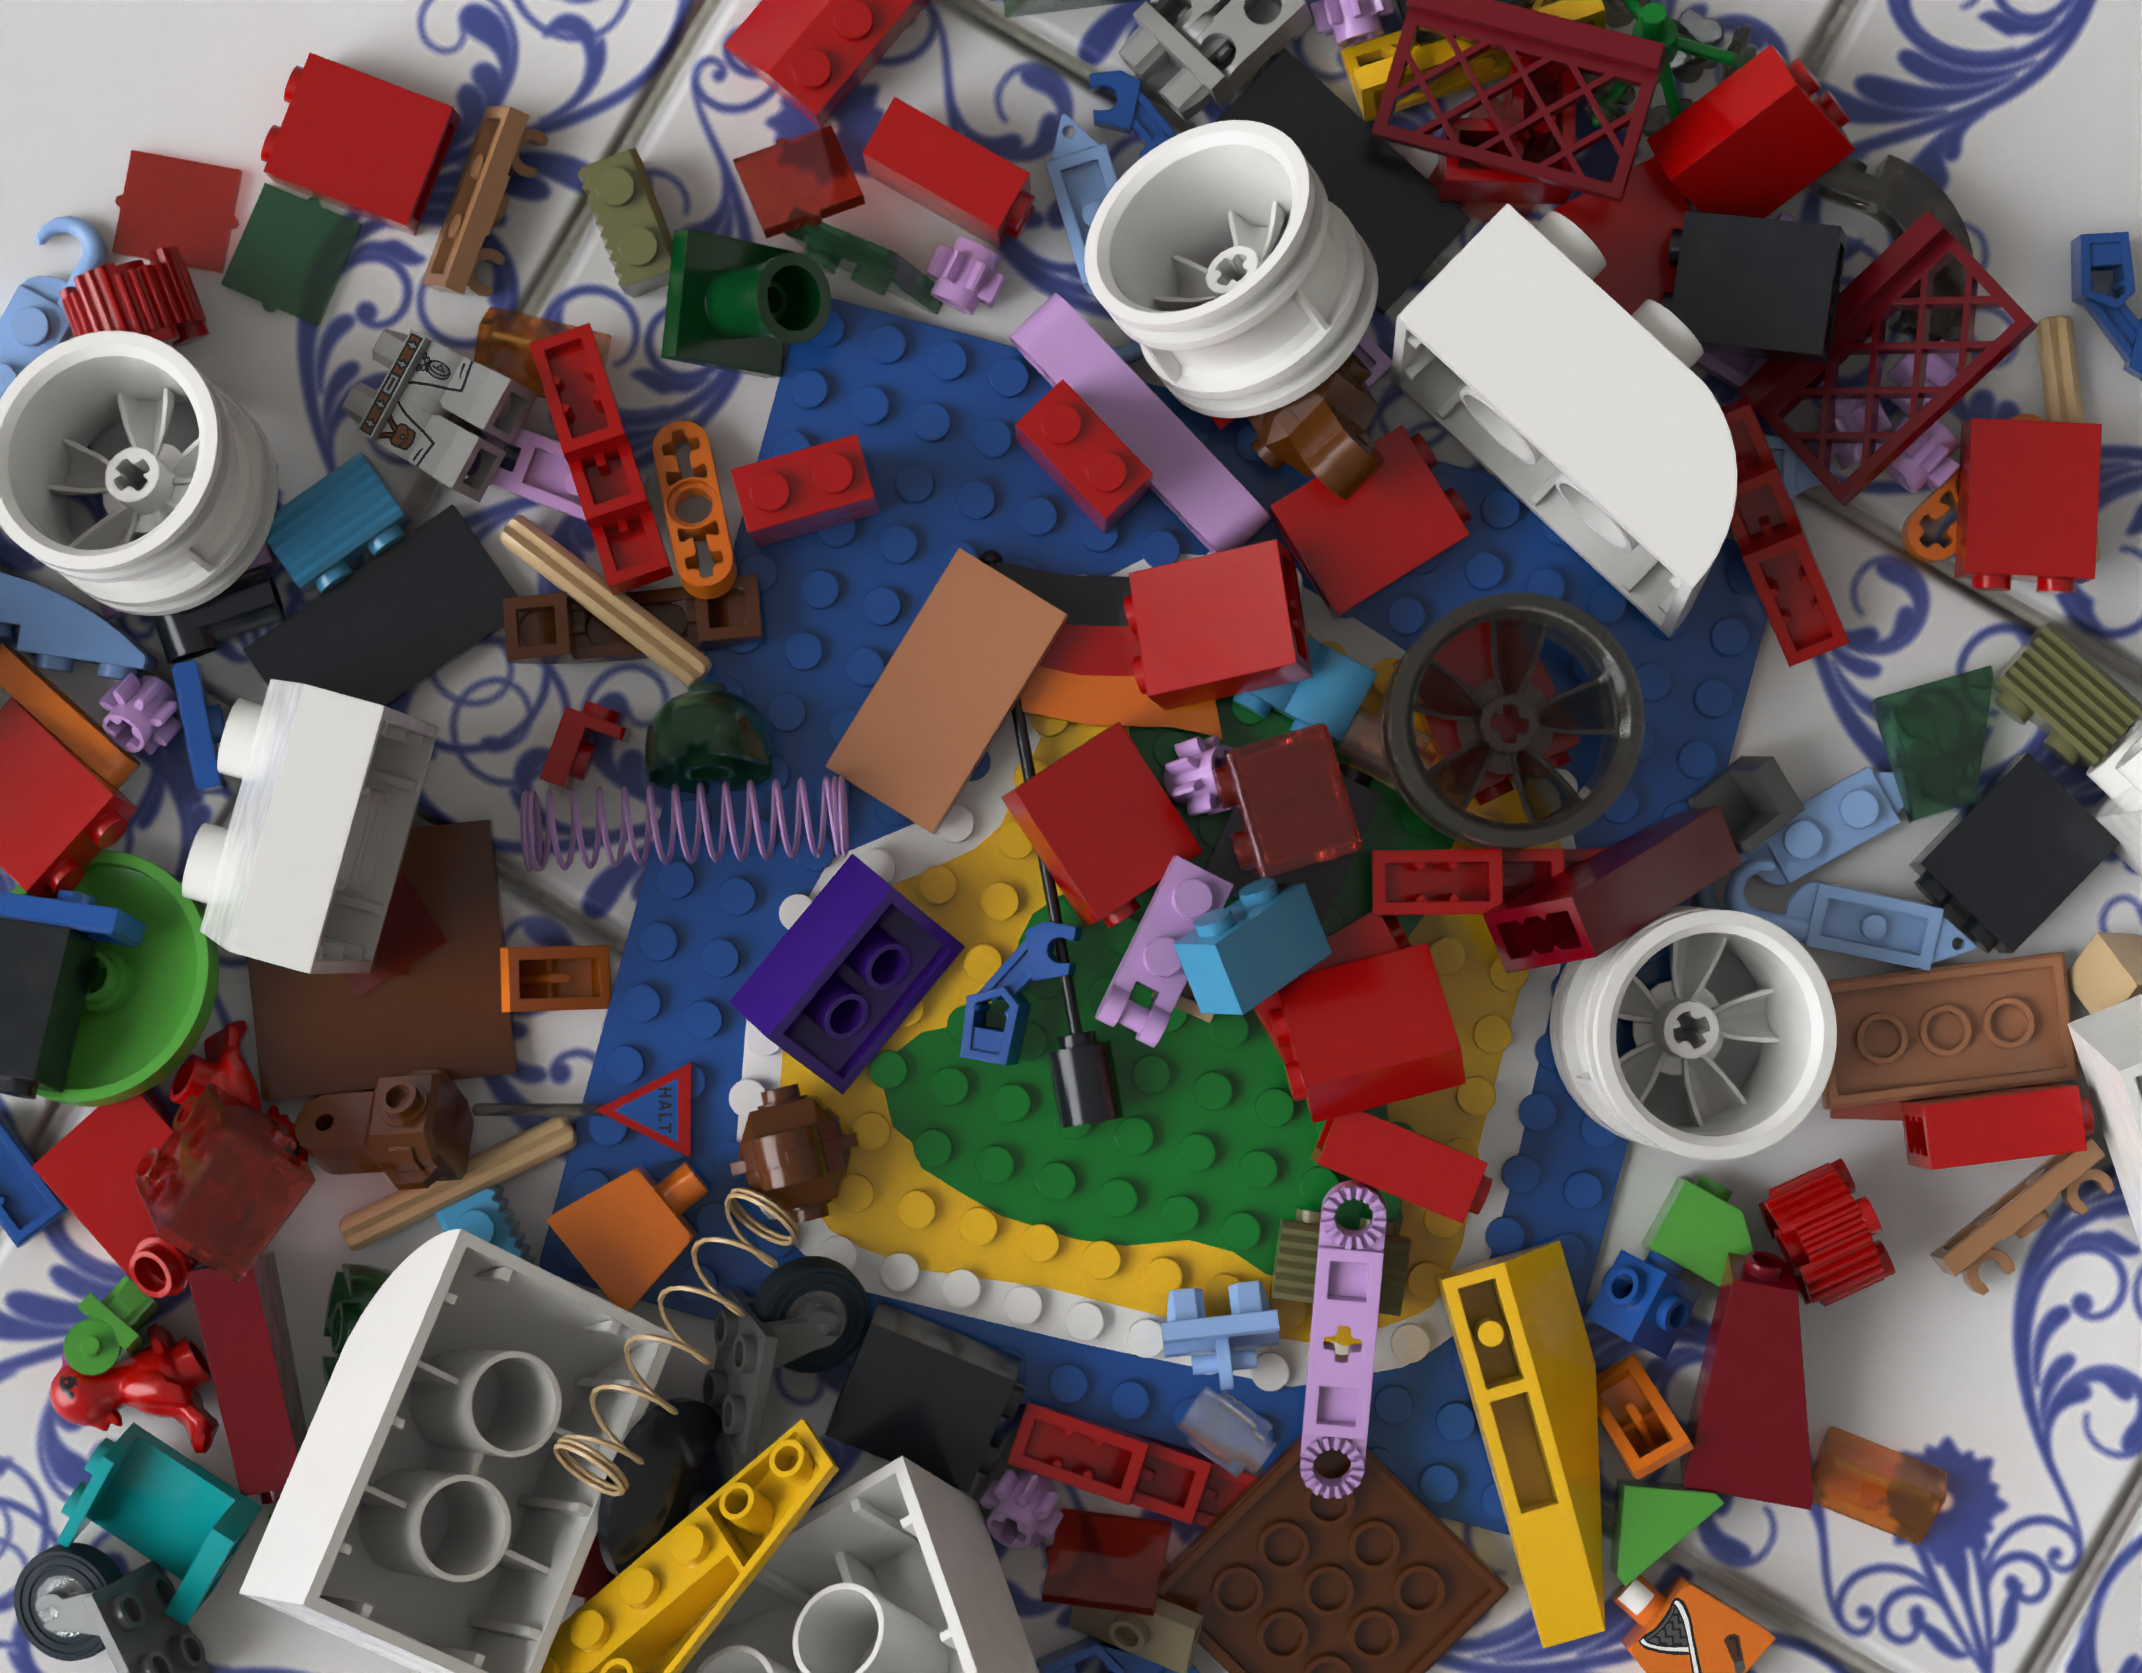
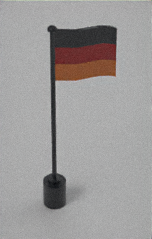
M987 550L980 555L979 560L1070 615L1011 711L1024 782L1036 775L1025 713L1093 727H1110L1120 722L1123 727L1173 728L1208 737L1216 735L1223 742L1216 700L1164 710L1148 698L1147 694L1140 692L1133 668L1134 657L1141 656L1138 633L1131 631L1124 608L1125 596L1132 594L1129 577L1060 575L1002 563L1003 558L1001 554L995 550ZM1038 856L1049 921L1063 923L1055 880ZM1061 938L1054 945L1056 958L1063 963H1070L1066 939ZM1072 975L1060 977L1070 1035L1058 1037L1060 1050L1047 1052L1061 1129L1123 1118L1124 1113L1111 1042L1098 1043L1096 1031L1082 1032Z

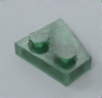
M797 211L794 212L784 234L803 247L804 251L802 254L813 259L824 272L835 275L837 268H840L852 274L850 279L853 282L876 294L885 296L886 292H889L930 313L938 315L943 303L930 295L935 282L896 252Z
M1991 665L1877 697L1870 702L1909 823L1964 808L1976 802L1994 676Z

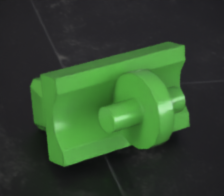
M126 1275L102 1302L92 1293H89L77 1306L89 1319L74 1325L64 1339L63 1351L66 1361L72 1369L82 1375L96 1376L106 1373L118 1361L121 1347L132 1355L147 1344L137 1333L158 1311L160 1306L152 1297L140 1291Z

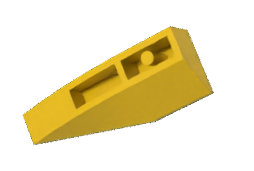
M1556 1240L1436 1275L1543 1649L1605 1631L1596 1364L1561 1242Z
M802 1418L561 1623L541 1673H681L838 1472V1466L810 1424Z

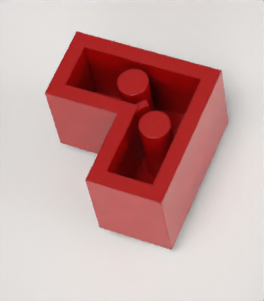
M1519 57L1524 68L1538 61ZM1510 61L1504 79L1517 72L1512 61ZM1552 65L1530 77L1546 107L1576 91V80L1569 68ZM1523 82L1503 93V119L1500 120L1506 130L1539 112ZM1576 104L1552 117L1568 147L1576 143ZM1458 118L1449 123L1458 141L1461 144L1477 147L1499 134L1491 119ZM1545 121L1512 139L1522 160L1537 164L1561 151ZM1443 129L1440 138L1449 140ZM1505 144L1491 151L1512 157ZM1439 155L1438 201L1563 205L1567 202L1572 192L1571 189ZM1567 160L1554 167L1574 173Z

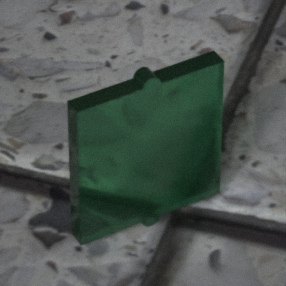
M265 183L221 285L262 302L263 308L269 313H273L278 309L319 327L363 225L321 207V202L316 197H310L308 200H305Z

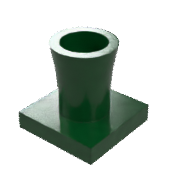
M693 229L674 230L661 358L763 378L781 377L784 342L791 344L805 343L817 336L828 320L831 308V292L823 270L810 257L790 250Z

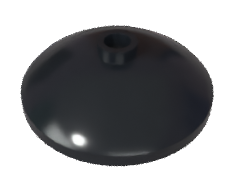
M678 1397L669 1399L666 1402L677 1408L679 1415L669 1413L660 1405L647 1412L623 1441V1444L629 1451L637 1454L644 1460L645 1465H639L629 1457L619 1452L616 1453L613 1463L625 1474L629 1487L622 1496H610L602 1493L598 1512L599 1547L603 1561L614 1578L732 1479L733 1456L730 1440L723 1430L720 1416L709 1405L691 1398ZM607 1475L606 1481H608V1482H610V1483H613V1484H616V1483Z

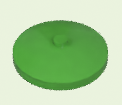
M101 850L84 868V877L73 892L96 898L97 906L120 909L144 922L146 927L141 946L136 945V948L98 942L63 1093L40 1089L37 1091V1095L48 1100L78 1107H96L126 1101L144 1093L168 1077L186 1059L200 1039L212 1013L218 990V947L216 942L200 932L205 914V909L201 903L184 898L182 896V881L162 867L136 855L110 850ZM19 884L10 892L34 896L27 893Z

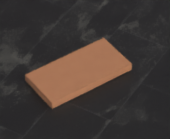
M958 548L825 767L840 776H844L847 781L930 833L936 834L1070 615L963 549Z
M2064 952L1933 967L1930 971L1917 969L1826 981L1835 1008L1837 1045L1831 1074L1822 1093L1823 1109L1825 1110L2080 1079L2077 1052L2067 1025L2073 1019Z

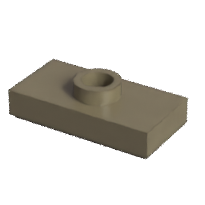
M1086 1568L1077 1581L1069 1628L1178 1673H1188L1195 1660L1204 1616Z

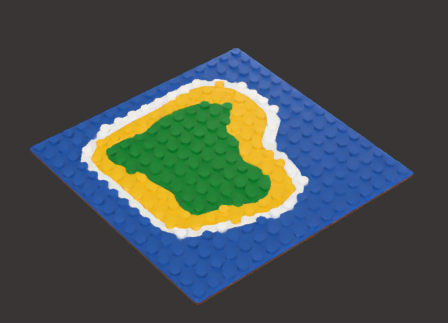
M831 298L829 317L821 332L805 343H789L757 462L857 434L865 455L881 513L759 548L748 534L742 515L733 552L737 566V575L755 573L758 575L763 639L705 651L704 655L709 658L712 668L703 682L695 688L658 823L665 858L667 857L669 847L671 795L674 783L679 786L683 825L690 856H692L694 846L697 784L699 782L704 785L710 833L716 855L720 836L722 783L724 781L729 783L735 830L742 854L746 821L747 782L750 779L755 784L759 820L766 853L770 833L772 781L775 778L780 781L786 829L791 851L795 832L797 780L800 777L805 780L812 831L816 848H818L822 780L825 776L830 778V782L834 775L838 778L840 777V775L828 769L825 765L958 548L963 549L979 559L984 551L995 550L1001 554L1003 558L1002 563L1060 575L1129 577V573L1212 553L1152 490L1103 534L1017 443L1015 423L1053 387L1016 347ZM1144 382L1249 491L1267 513L1270 505L1316 478L1315 475L1306 478L1295 468L1284 464L1277 471L1264 462L1251 446V443L1258 436L1247 417L1237 418L1224 430L1220 431L1207 415L1198 413L1183 405L1172 395L1168 388ZM1437 461L1438 465L1432 468L1431 472L1443 491L1450 487L1455 489L1472 520L1464 524L1470 535L1463 542L1335 620L1294 555L1306 635L1376 672L1377 676L1340 745L1328 739L1323 749L1291 733L1289 730L1294 721L1271 709L1267 718H1263L1232 701L1235 695L1216 699L1223 738V742L1220 741V745L1231 747L1239 756L1244 771L1242 786L1261 744L1266 741L1276 746L1279 737L1283 736L1314 750L1315 753L1311 762L1332 772L1335 771L1338 762L1368 774L1374 778L1369 788L1382 794L1322 925L1325 936L1372 910V850L1610 848L1673 814L1692 811L1688 804L1689 797L1728 767L1768 617L1742 559L1737 541L1725 538L1693 607L1670 638L1498 479L1489 474ZM1272 518L1244 545L1248 546L1277 539L1293 554ZM1514 604L1581 743L1567 749L1572 762L1539 778L1536 777L1532 767L1509 777L1514 790L1479 806L1474 795L1459 801L1393 663L1403 656L1508 605ZM1012 713L1008 716L936 834L930 833L845 779L849 822V853L846 857L841 854L838 858L835 855L828 805L824 849L822 855L817 859L810 851L803 809L799 850L797 856L792 860L787 856L784 849L778 813L774 851L768 861H765L759 852L753 817L749 852L743 862H740L734 854L728 820L724 853L718 863L713 862L709 856L703 824L699 854L696 861L691 865L683 855L678 828L673 858L668 865L665 866L660 861L655 842H653L576 1124L577 1145L569 1150L552 1213H556L640 1165L650 1173L657 1183H660L684 1162H687L710 1190L709 1193L683 1213V1216L698 1235L640 1301L658 1305L657 1298L661 1290L669 1286L688 1285L708 1290L694 1268L691 1249L696 1241L705 1237H724L740 1241L726 1218L724 1202L731 1189L740 1187L749 1189L746 1174L732 1176L730 1168L731 1162L739 1161V1146L749 1112L758 1110L757 1107L763 1105L761 1092L798 1083L801 1096L807 1095L811 1097L816 1095L827 1108L829 1107L839 1115L844 1135L857 1132L859 1145L850 1147L852 1152L840 1195L834 1198L832 1202L827 1203L830 1215L797 1223L801 1234L794 1245L782 1246L761 1238L739 1222L730 1211L736 1226L744 1237L755 1248L774 1258L778 1262L779 1267L791 1260L805 1256L830 1258L847 1267L864 1287L870 1306V1320L878 1301L1021 1358L1016 1381L1026 1384L1020 1401L1021 1404L1027 1405L1029 1401L1132 1434L1262 1469L1271 1464L1302 1433L1313 1304L1272 1298L1270 1295L1281 1218L1295 1220L1297 1208L1321 1211L1323 1199L1332 1187L1341 1182L1355 1179L1323 1167L1310 1158L1326 1120L1313 1123L1306 1099L1293 1101L1284 1062L1253 1008L1244 1015L1214 1014L1211 1022L1208 1023L1174 1007L1167 1027L1154 1048L1136 1040L1137 1032L1119 1023L1111 1027L1095 1019L1098 1007L1157 889L1156 885L1154 884L1135 897L1141 906L1140 909L1116 925L1108 928L1103 919L1084 927L1056 883L1062 922L1083 927L1080 941L1066 939L1070 963H1076L1075 974L1072 977L1082 1032L1096 1031L1098 1043L1111 1042L1124 1113L1123 1118L1061 1129L1047 1052L1060 1050L1058 1037L1070 1035L1060 977L1033 981L1022 993L1031 1004L1018 1064L1005 1066L960 1057L967 996L978 993L1025 941V930L1049 921L1037 852L1001 798L1024 783ZM1025 713L1035 773L1037 774L1108 727L1085 726ZM1123 727L1203 850V853L1189 862L1205 870L1232 808L1209 816L1206 812L1192 817L1189 816L1187 807L1177 805L1169 797L1164 785L1165 764L1179 759L1174 747L1176 743L1197 736L1202 740L1209 737L1173 728ZM1241 788L1235 792L1229 793L1232 799L1233 806L1240 793ZM851 854H854L962 943L965 948L842 1095L765 1037L729 1001ZM1693 896L1679 905L1691 906ZM1228 897L1223 908H1227L1237 900ZM1482 914L1394 915L1404 930L1411 946L1428 943L1461 1046L1466 1084L1363 1111L1487 1162L1488 1165L1484 1175L1493 1180L1480 1213L1476 1215L1468 1211L1464 1224L1377 1189L1386 1204L1387 1221L1399 1223L1397 1235L1408 1236L1411 1239V1248L1401 1316L1378 1314L1367 1447L1437 1516L1510 1535L1436 1275L1560 1240L1582 1315L1629 1140L1609 1132L1587 1116L1568 1093L1557 1070L1551 1048L1550 1013L1557 983L1567 963L1507 973ZM1381 915V916H1382V918L1384 919V918H1386V917H1388V916H1390V915ZM1669 945L1654 954L1635 975L1649 991L1657 984L1672 979ZM1135 983L1129 1000L1148 1009L1154 997L1151 996L1152 991ZM1005 1000L988 1002L990 1009L986 1014L985 1026L1004 1029L1007 1019L1005 1011L1009 1009V1004ZM1621 1018L1617 1019L1616 1026L1618 1057L1636 1048L1632 1036L1633 1021ZM691 1062V1158L595 1111ZM659 1088V1090H664V1095H659V1097H672V1095H667V1090H672V1088ZM659 1100V1103H661L659 1111L672 1107L671 1103ZM659 1113V1123H661V1116H672V1113ZM669 1123V1127H659V1129H669V1133H671L672 1123ZM736 1198L744 1210L757 1221L774 1231L791 1236L784 1225L772 1214L754 1203ZM1352 1198V1200L1346 1199L1344 1203L1339 1204L1338 1209L1335 1211L1336 1221L1342 1227L1359 1229L1360 1217H1373V1211L1370 1209L1369 1204H1365L1361 1199L1358 1201L1356 1198ZM549 1225L539 1261L540 1268L566 1281L601 1290ZM707 1242L701 1245L696 1253L702 1272L726 1299L729 1288H741L748 1298L756 1297L763 1282L776 1270L763 1263L751 1252L730 1244ZM1262 1281L1270 1310H1278L1280 1326L1279 1345L1251 1348L1255 1349L1257 1368L1232 1371L1234 1389L1221 1391L1218 1372L1193 1375L1191 1356L1195 1355L1165 1358L1161 1322H1167L1170 1291L1187 1288L1203 1289L1206 1317L1231 1315L1228 1286L1240 1282ZM683 1290L672 1291L666 1294L663 1300V1307L714 1321L718 1311L725 1310V1306L712 1298ZM819 1293V1299H804L802 1297L799 1299V1302L795 1303L797 1306H810L813 1308L825 1306L834 1311L832 1299L822 1293ZM829 1323L820 1324L817 1327V1333H819L818 1330H824ZM1338 1326L1336 1336L1325 1337L1324 1341L1334 1343L1335 1354L1347 1355L1350 1345L1361 1344L1362 1341L1351 1336V1330L1348 1326ZM858 1349L850 1356L851 1358H855Z

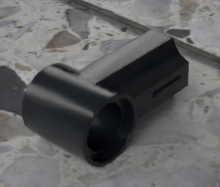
M266 567L240 576L218 596L199 606L174 614L152 616L168 664L201 657L220 649L222 642L286 620L284 605L278 587L270 570Z

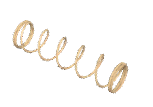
M743 1187L731 1189L724 1202L725 1213L732 1230L740 1241L724 1237H705L694 1243L691 1249L693 1265L699 1278L708 1290L688 1285L669 1286L661 1290L657 1298L659 1312L665 1325L676 1340L653 1334L635 1335L627 1339L623 1347L626 1363L634 1378L645 1391L621 1384H604L592 1389L589 1396L592 1413L601 1429L612 1442L585 1434H570L559 1438L557 1444H554L553 1452L557 1460L566 1470L589 1487L610 1496H622L625 1490H628L629 1483L625 1474L616 1464L599 1451L579 1440L608 1447L629 1457L639 1465H645L644 1460L637 1454L629 1451L602 1420L595 1406V1398L599 1392L605 1389L630 1392L659 1404L673 1415H679L678 1409L657 1395L635 1369L629 1355L632 1343L638 1340L663 1342L692 1354L707 1366L712 1365V1360L694 1349L678 1333L668 1319L663 1307V1300L666 1294L679 1290L698 1293L722 1303L740 1317L746 1316L744 1309L723 1297L704 1275L697 1261L696 1253L699 1247L707 1242L730 1244L751 1252L771 1268H779L778 1262L774 1258L755 1248L744 1237L736 1226L730 1211L750 1231L769 1242L788 1246L794 1245L797 1239H799L801 1233L797 1222L785 1209L767 1196ZM736 1198L754 1203L772 1214L784 1225L791 1236L774 1231L757 1221L744 1210ZM566 1450L584 1457L599 1467L616 1484L610 1483L584 1468Z

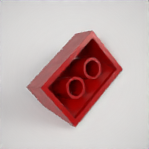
M762 0L723 47L815 126L821 129L931 0Z

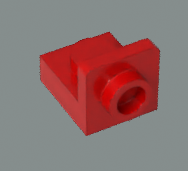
M586 700L581 712L566 706L539 779L569 790L574 778L584 781L592 765L597 745L588 742L592 731L625 743L628 742L631 731L618 725L622 713Z

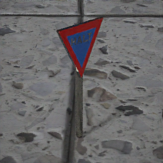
M691 1062L609 1103H477L472 1107V1112L476 1116H607L691 1158Z

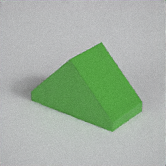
M1617 1478L1610 1559L1611 1571L1626 1587L1720 1508L1724 1502L1716 1493L1685 1488L1683 1484Z

